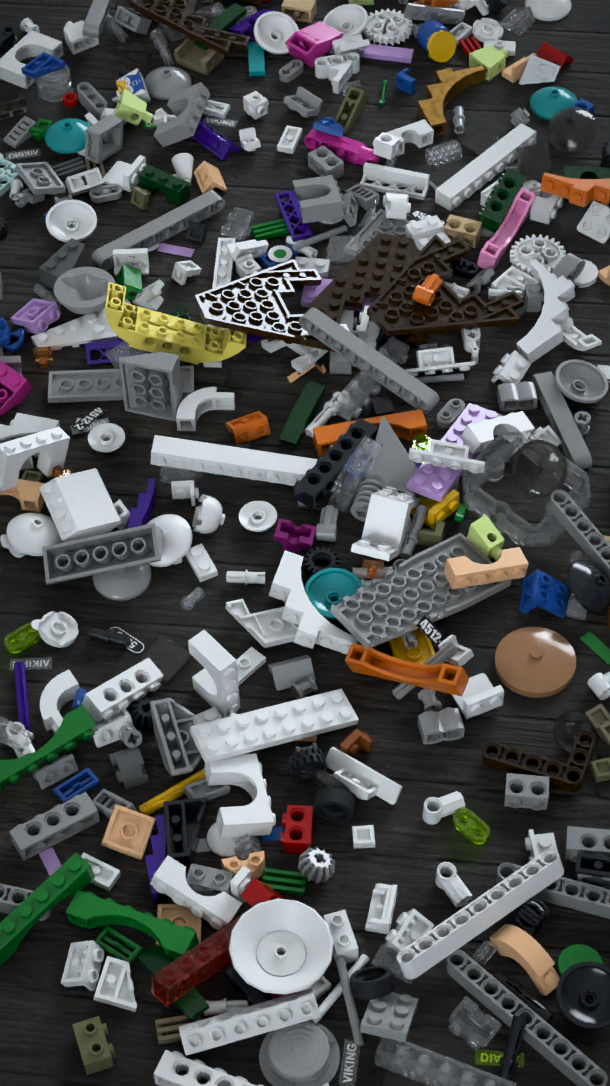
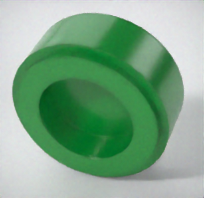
M462 503L459 505L454 518L455 522H463L468 509L467 505Z

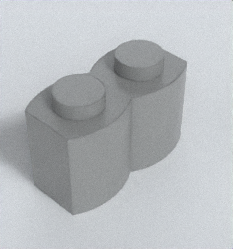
M524 381L517 384L503 383L498 385L497 398L501 411L510 412L518 409L531 410L537 408L538 398L533 382Z
M447 707L439 712L425 711L418 715L417 724L423 744H435L443 740L453 741L464 737L465 728L458 708Z

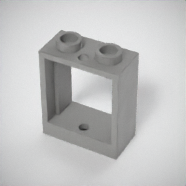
M110 114L86 129V159L99 164L122 149L123 119ZM108 133V142L103 144V136Z

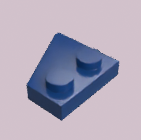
M42 52L21 68L23 75L35 79L65 68L66 64L65 61Z
M325 117V119L314 122L313 129L343 138L344 130L340 123L335 122V119Z

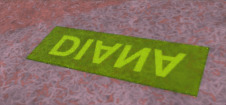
M475 1049V1064L500 1066L499 1061L500 1058H503L504 1051ZM523 1052L518 1053L516 1061L518 1068H524Z

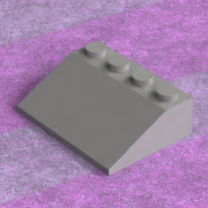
M156 352L120 357L118 361L125 411L176 422L177 410L183 401L179 355Z

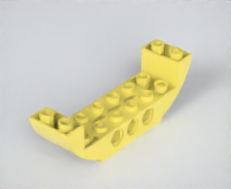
M108 282L105 304L106 318L112 330L122 340L129 343V347L151 353L165 352L179 355V360L196 365L230 358L246 347L247 333L226 328L223 330L124 303L126 287Z

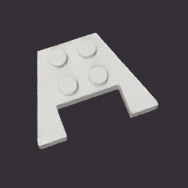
M267 339L261 341L262 348L269 353L287 346L300 354V357L291 361L292 368L300 373L304 372L328 352V350L295 343L287 344L277 339L270 342Z
M243 599L226 602V610L264 648L295 640L299 625L281 619L284 607L250 614Z

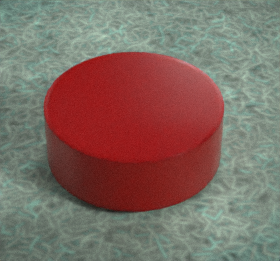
M66 93L62 97L63 104L66 107H75L79 103L76 93Z

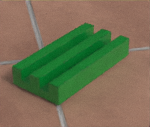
M283 218L251 226L256 241L289 234Z
M264 868L262 882L265 884L267 882L279 883L280 885L267 884L277 893L304 896L307 877H301V872ZM288 885L301 886V888L289 887Z
M108 925L94 940L104 952L113 958L129 962L130 967L133 960L135 961L138 958L137 955L143 952V948ZM108 933L109 935H111V936L114 937L115 939L119 940L120 942H122V943L125 944L126 946L130 947V948L133 949L134 951H133V952L129 951L128 949H126L125 947H123V946H122L121 944H119L118 942H116V941L110 939L109 937H107L106 934Z

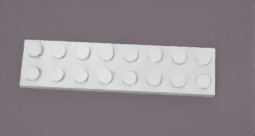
M341 688L190 726L189 732L206 764L357 725L359 719Z

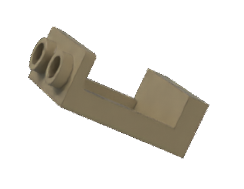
M189 37L186 38L174 51L176 64L208 75L224 59L223 54L211 48L205 51L194 45L195 40H190Z

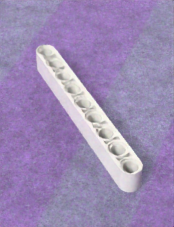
M555 850L543 852L401 950L397 955V961L403 976L406 979L419 977L558 880L564 874L559 853Z

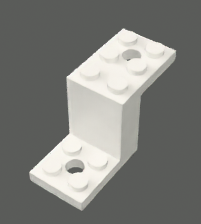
M393 487L382 488V490L371 494L362 538L352 544L351 552L385 561H390L399 556L403 547L411 509L419 505L420 498L415 497L416 494L413 492L405 491L404 493H399Z

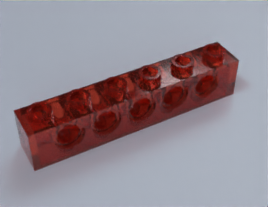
M241 915L155 973L152 977L151 993L167 1007L231 962L232 959L229 952L231 931Z

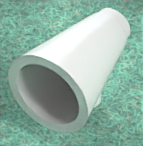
M179 153L172 158V164L176 172L173 176L189 182V186L191 185L194 162L191 154Z

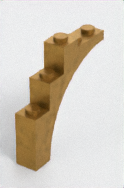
M483 65L458 71H452L451 68L436 71L435 84L427 86L426 100L418 101V116L420 120L425 119L434 130V137L446 135V120L443 112L448 102L462 90L485 82V67Z

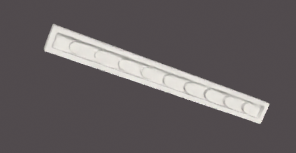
M218 238L212 289L227 284L232 280L234 260L226 246L227 244L236 243L235 238ZM212 326V327L219 328V329H223V330L225 329V328H221V327H217V326ZM222 360L203 363L204 367L222 368Z

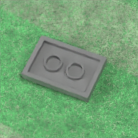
M48 162L16 164V171L34 195L65 193L66 186Z
M391 992L384 997L370 1000L361 1022L360 1032L406 1042L418 1006V998L408 994L401 995Z

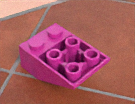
M319 21L296 31L285 44L291 56L313 67L315 60L323 57L332 48V41L340 39L343 33Z
M0 361V416L21 403L33 388L26 378L3 361Z

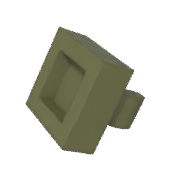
M138 186L133 187L130 203L142 210L146 209L148 202H150L149 195L151 192Z

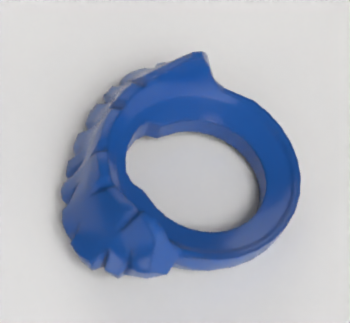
M20 328L15 332H11L10 337L16 336L19 339L12 345L2 346L3 349L17 353L23 346L25 330Z

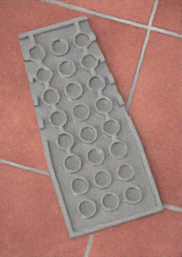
M459 533L412 556L399 564L398 569L394 571L391 569L385 573L383 578L372 580L371 585L368 587L357 589L356 594L351 597L345 596L342 598L341 603L336 606L334 604L331 605L330 612L366 649H370L418 629L416 625L423 615L433 623L462 611L509 587L512 580L452 589L444 574L448 558L466 556L471 561L479 564L493 563L462 533Z

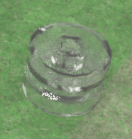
M67 65L65 68L36 78L38 94L46 101H61L63 95L72 92L71 73Z

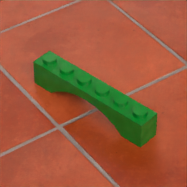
M84 705L66 714L55 735L37 751L17 759L0 760V792L7 784L18 782L22 779V775L27 772H35L42 763L55 760L62 751H69L77 746V742L82 739L88 740L95 735L98 729Z
M74 853L0 922V966L15 953L28 931L46 912L65 898L75 894L77 890L81 891L95 878L91 865L78 853Z
M77 890L66 910L70 923L87 929L106 925H125L139 929L155 939L170 959L186 965L189 964L199 944L197 934L191 927L178 926L169 919H158L149 912L141 913L132 906L119 905L110 898H99L90 891L83 892Z

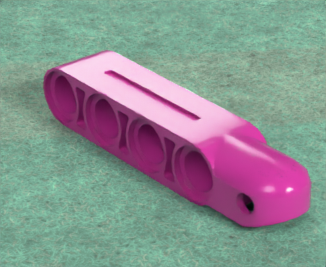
M312 128L304 138V144L308 148L315 150L324 145L338 158L364 166L367 161H370L372 164H378L381 160V156L373 154L374 149L368 148L362 142L344 136L341 138Z

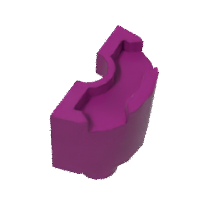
M279 518L274 535L275 542L278 541L283 545L282 548L290 552L300 553L301 549L306 548L309 550L313 543L316 526L309 524L296 526L291 520Z

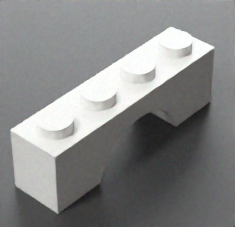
M523 411L511 412L502 417L497 416L494 419H485L479 423L468 424L460 438L465 445L470 446L469 451L471 454L487 450L494 440L493 435L505 437L512 443H516L526 436L529 437L534 430V426Z
M167 855L154 874L150 884L157 892L165 893L176 904L188 908L196 917H202L208 921L213 928L225 932L242 903L224 891L215 896H203L194 892L186 881V867Z

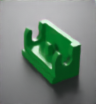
M123 263L116 276L117 284L126 287V299L135 300V296L129 293L131 291L141 293V269Z

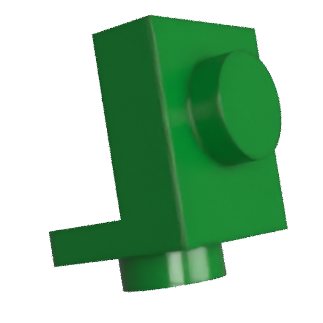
M39 118L35 127H29L32 137L39 141L45 140V133L54 122Z

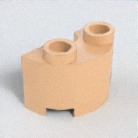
M264 851L249 853L248 859L243 861L239 860L236 856L221 859L222 870L234 872L235 876L245 866L251 870V879L255 878L258 880L264 873Z

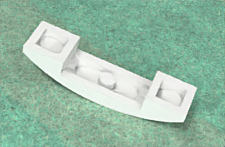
M570 317L560 325L563 329L564 342L576 350L586 351L602 344V341L593 334L585 335L573 326V319Z

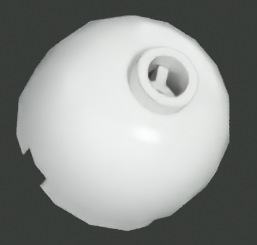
M201 495L199 502L202 503L201 506L195 509L192 527L195 528L192 531L208 534L217 530L219 525H223L225 514L222 513V506L217 499Z

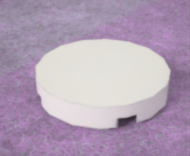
M482 18L474 22L472 33L475 38L483 43L484 40L498 41L503 36V28L499 26L496 20Z
M585 260V267L573 281L574 285L584 288L594 284L598 277L596 265Z
M52 611L45 614L40 620L38 628L40 637L47 644L59 648L68 647L73 644L79 630L76 620L71 615L61 611L59 613Z

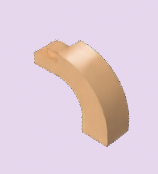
M505 924L489 937L500 956L514 959L526 970L541 995L547 996L557 987L560 977L553 968L554 961L545 949L524 930L514 925Z

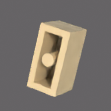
M284 0L281 5L282 13L295 21L312 23L317 12L316 0Z

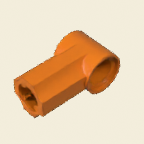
M434 273L428 275L421 286L417 285L413 292L412 300L430 306L434 300L435 293L442 285L439 275Z

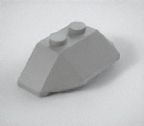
M172 698L151 701L150 708L154 733L165 769L171 776L192 772L202 759L189 732L190 726L198 725L196 716L185 707L176 703Z

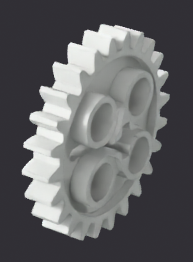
M389 8L387 11L381 9V12L375 10V14L370 13V16H368V24L363 30V34H365V38H368L369 41L373 40V44L379 42V45L385 43L387 46L388 43H391L394 46L395 42L400 44V41L405 42V38L409 39V35H412L413 24L412 20L404 18L401 11L395 12V9L390 11Z
M533 234L532 238L526 235L525 240L520 238L519 242L515 241V245L511 246L510 262L512 266L531 276L530 262L536 259L540 264L543 263L551 273L565 257L566 250H564V246H560L559 241L555 242V238L549 240L548 235L545 238H542L541 234L539 237Z

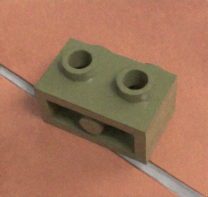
M97 1016L72 1024L86 1074L89 1075L113 1067L112 1058L116 1057L112 1043L107 1044L106 1037H109L106 1023L101 1024L100 1018Z

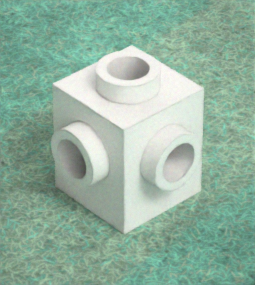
M257 91L243 97L244 111L255 120L268 113V100Z

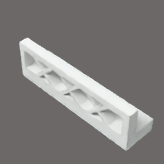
M365 162L360 185L373 191L408 194L409 198L424 200L429 189L430 174ZM366 180L374 181V183L371 184L365 182ZM385 183H386V184H390V186L385 187V186H382V184H385ZM399 187H406V189H404V190H400V189H398V188H399ZM415 190H422L423 192H422V194H421V193H416V192H414V191H415Z

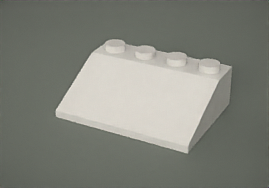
M96 468L56 477L39 487L63 542L104 534L122 523Z

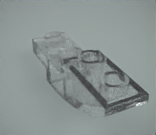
M365 436L340 472L334 484L336 488L328 504L342 512H347L362 480L367 478L382 444Z

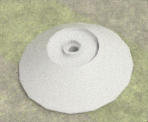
M274 899L258 903L241 915L231 931L229 952L234 969L247 984L264 993L286 995L307 989L323 976L332 960L334 942L328 924L315 909L295 900ZM283 951L285 954L279 955L278 952Z

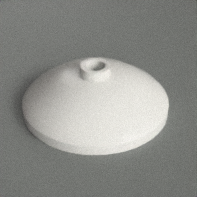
M526 0L525 9L533 18L543 21H555L566 17L570 13L571 1Z
M345 4L331 10L325 16L323 23L343 33V36L340 38L342 39L359 35L368 24V14L362 6Z
M270 11L262 14L256 20L254 36L257 43L267 52L283 55L289 53L285 42L299 28L288 15L277 11Z
M79 200L61 201L55 204L46 216L47 230L54 238L63 242H68L71 238L82 241L92 235L97 226V215L94 209L89 204Z
M24 513L14 517L8 523L6 536L9 543L24 554L43 556L42 547L63 543L53 519L47 515Z
M174 514L161 515L149 521L147 524L155 523L160 528L164 549L161 561L148 564L154 567H166L181 560L190 549L193 539L192 529L188 522Z

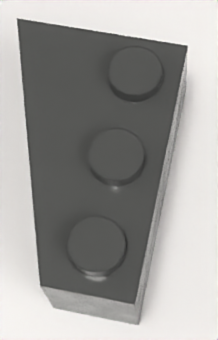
M71 238L39 267L41 283L54 289L56 280L63 273L74 268L84 267L87 261L85 244Z

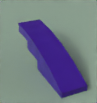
M148 479L147 493H139L137 508L129 509L128 528L146 525L149 522L157 494L156 479Z
M164 814L155 816L158 834L150 836L153 855L145 856L150 883L154 874L167 857ZM150 884L155 905L159 903L161 893L157 892Z

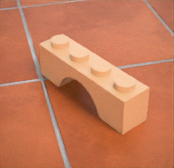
M18 478L17 487L2 491L0 495H10L17 498L21 503L22 510L40 513L44 504V498L39 487L45 483Z
M520 547L501 550L499 560L491 564H479L471 561L466 556L448 558L444 574L451 588L458 589L524 578L529 563Z

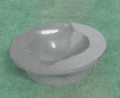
M78 267L63 273L56 280L54 295L58 302L69 311L77 314H92L105 307L108 282L115 284V280L103 269Z
M304 1021L270 1031L261 1044L259 1063L263 1076L271 1086H322L326 1083L329 1084L337 1074L340 1064V1050L334 1035L326 1027L319 1023L315 1025L309 1021Z

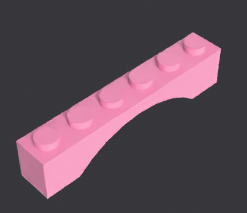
M523 188L520 189L499 229L480 251L477 261L478 267L482 269H495L530 214L531 205L536 199L537 194Z

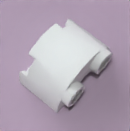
M385 193L382 202L383 207H385L386 218L406 219L407 213H410L411 203H408V194Z

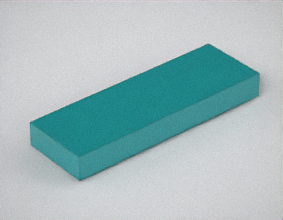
M249 42V76H265L264 49L257 42Z

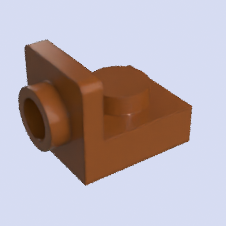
M356 729L340 744V751L349 756H354L361 747L367 753H370L372 751V739L367 733H362Z

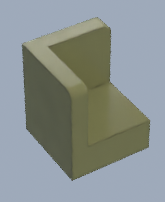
M437 521L435 530L427 528L419 530L418 545L432 547L442 542L445 535V522Z

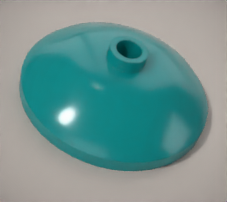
M548 86L533 93L530 98V109L535 115L546 120H564L569 118V109L578 99L568 89Z
M77 118L59 120L47 129L45 133L46 145L51 150L63 154L82 151L85 149L86 129L91 125Z
M327 568L311 576L304 590L312 605L325 619L336 620L337 618L330 612L331 605L334 604L336 606L342 602V598L345 596L351 597L356 594L357 589L363 587L359 578L348 570Z

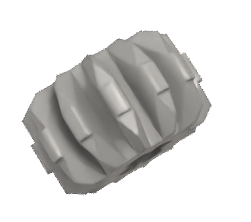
M317 846L314 849L308 847L299 858L298 870L301 872V877H307L308 882L313 880L317 885L319 882L325 883L332 877L336 861L332 859V854L325 853V849L321 851Z

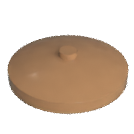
M525 627L509 633L501 640L495 652L494 664L497 676L507 688L523 696L542 698L557 694L570 684L576 670V655L571 644L559 633L542 627Z

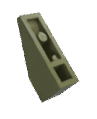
M353 86L349 87L335 118V122L340 123L343 128L344 135L348 133L360 117L369 99L365 90Z

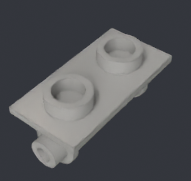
M64 754L63 757L52 762V764L46 765L33 773V777L38 781L41 790L78 771L73 754Z

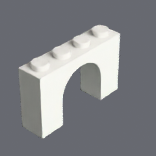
M31 30L0 59V79L28 89L36 81V78L32 79L22 74L21 68L26 64L20 61L29 57H37L42 52L60 58L64 55L62 42Z
M60 427L1 443L0 492L17 487L19 472L23 463L30 456L38 452L37 468L46 477L63 473L70 437Z
M203 630L188 640L189 653L204 667L203 670L192 677L193 689L208 704L216 707L223 718H226L231 712L236 713L240 708L237 661L208 632Z
M241 754L206 763L204 773L208 786L236 785L245 789L253 802L245 806L219 808L216 823L220 838L270 835L272 827L276 824V817L271 811V798L267 796L266 779L262 777V763L258 762L257 754Z

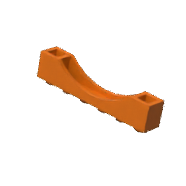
M422 409L364 419L379 427L381 418L385 417L397 437L408 441L427 438V423ZM357 420L314 427L313 441L317 455L324 456L328 448L334 445L340 435L345 434L349 426Z
M351 643L345 658V662L352 672L457 696H463L469 680L463 667L446 663L436 665L412 663L386 655L373 648L366 649L363 645Z

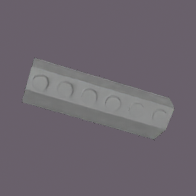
M155 523L42 547L46 584L49 585L161 561L164 549L161 530Z

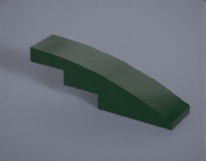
M234 3L217 16L207 28L228 32L231 27L236 25L237 20L247 14V9ZM194 41L195 46L205 51L209 49V47Z
M309 380L284 426L279 438L281 442L298 446L303 432L305 433V428L309 425L311 419L315 417L327 388L326 385Z
M154 945L138 956L139 962L151 973L154 981L166 992L168 999L190 1021L210 1008L181 970L157 945Z

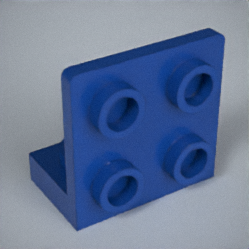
M536 569L523 579L519 611L526 614L531 609L539 606L563 618L566 614L569 586Z

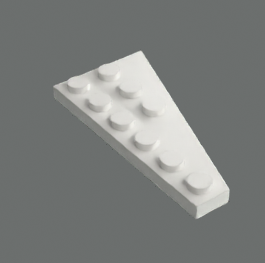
M125 299L124 303L131 304L128 299ZM105 307L98 312L84 315L31 337L39 353L61 350L64 346L72 345L74 348L79 347V344L112 341L120 338L107 321Z

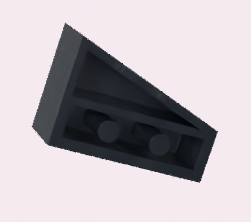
M207 797L164 802L167 854L184 865L186 869H190L191 863L193 864L208 812Z

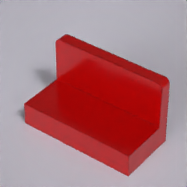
M546 42L542 43L536 54V57L560 66L558 72L561 71L565 62L572 64L574 61L572 57Z

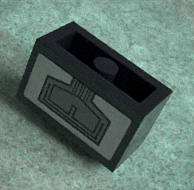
M577 852L574 880L610 890V857Z

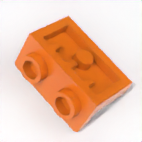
M260 411L226 422L227 430L234 435L236 444L246 441L250 442L271 433L268 419Z

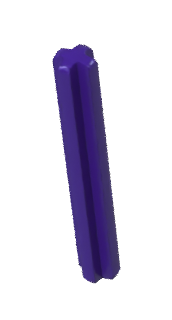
M16 661L14 663L18 722L22 723L25 727V732L30 731L25 664L23 661Z

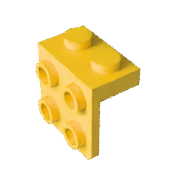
M454 489L445 496L442 502L419 497V505H424L428 508L424 524L433 530L436 528L437 521L443 522L459 507V492ZM416 507L411 509L410 514L413 516L415 514Z

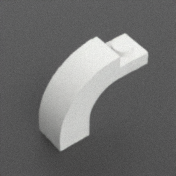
M207 387L192 392L183 399L178 407L176 415L177 431H196L198 418L207 411L235 410V393L217 392V387Z
M70 670L53 678L44 688L40 698V711L46 731L52 729L54 734L63 721L60 715L61 708L68 701L74 699L75 692L79 689V683Z

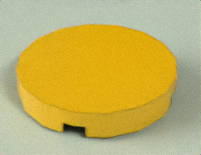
M445 30L433 33L427 43L429 57L439 63L451 59L456 50L455 37Z

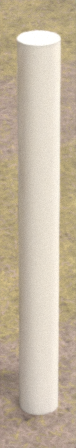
M362 954L348 971L349 980L354 972L362 969L369 961L367 955ZM341 982L336 985L318 1007L320 1017L308 1020L310 1023L316 1025L343 993Z

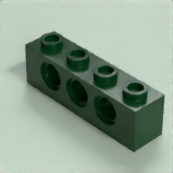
M508 168L505 174H501L498 180L499 185L495 184L491 192L493 194L492 197L488 196L484 204L486 207H482L478 214L483 228L496 233L516 195L523 187L526 176Z

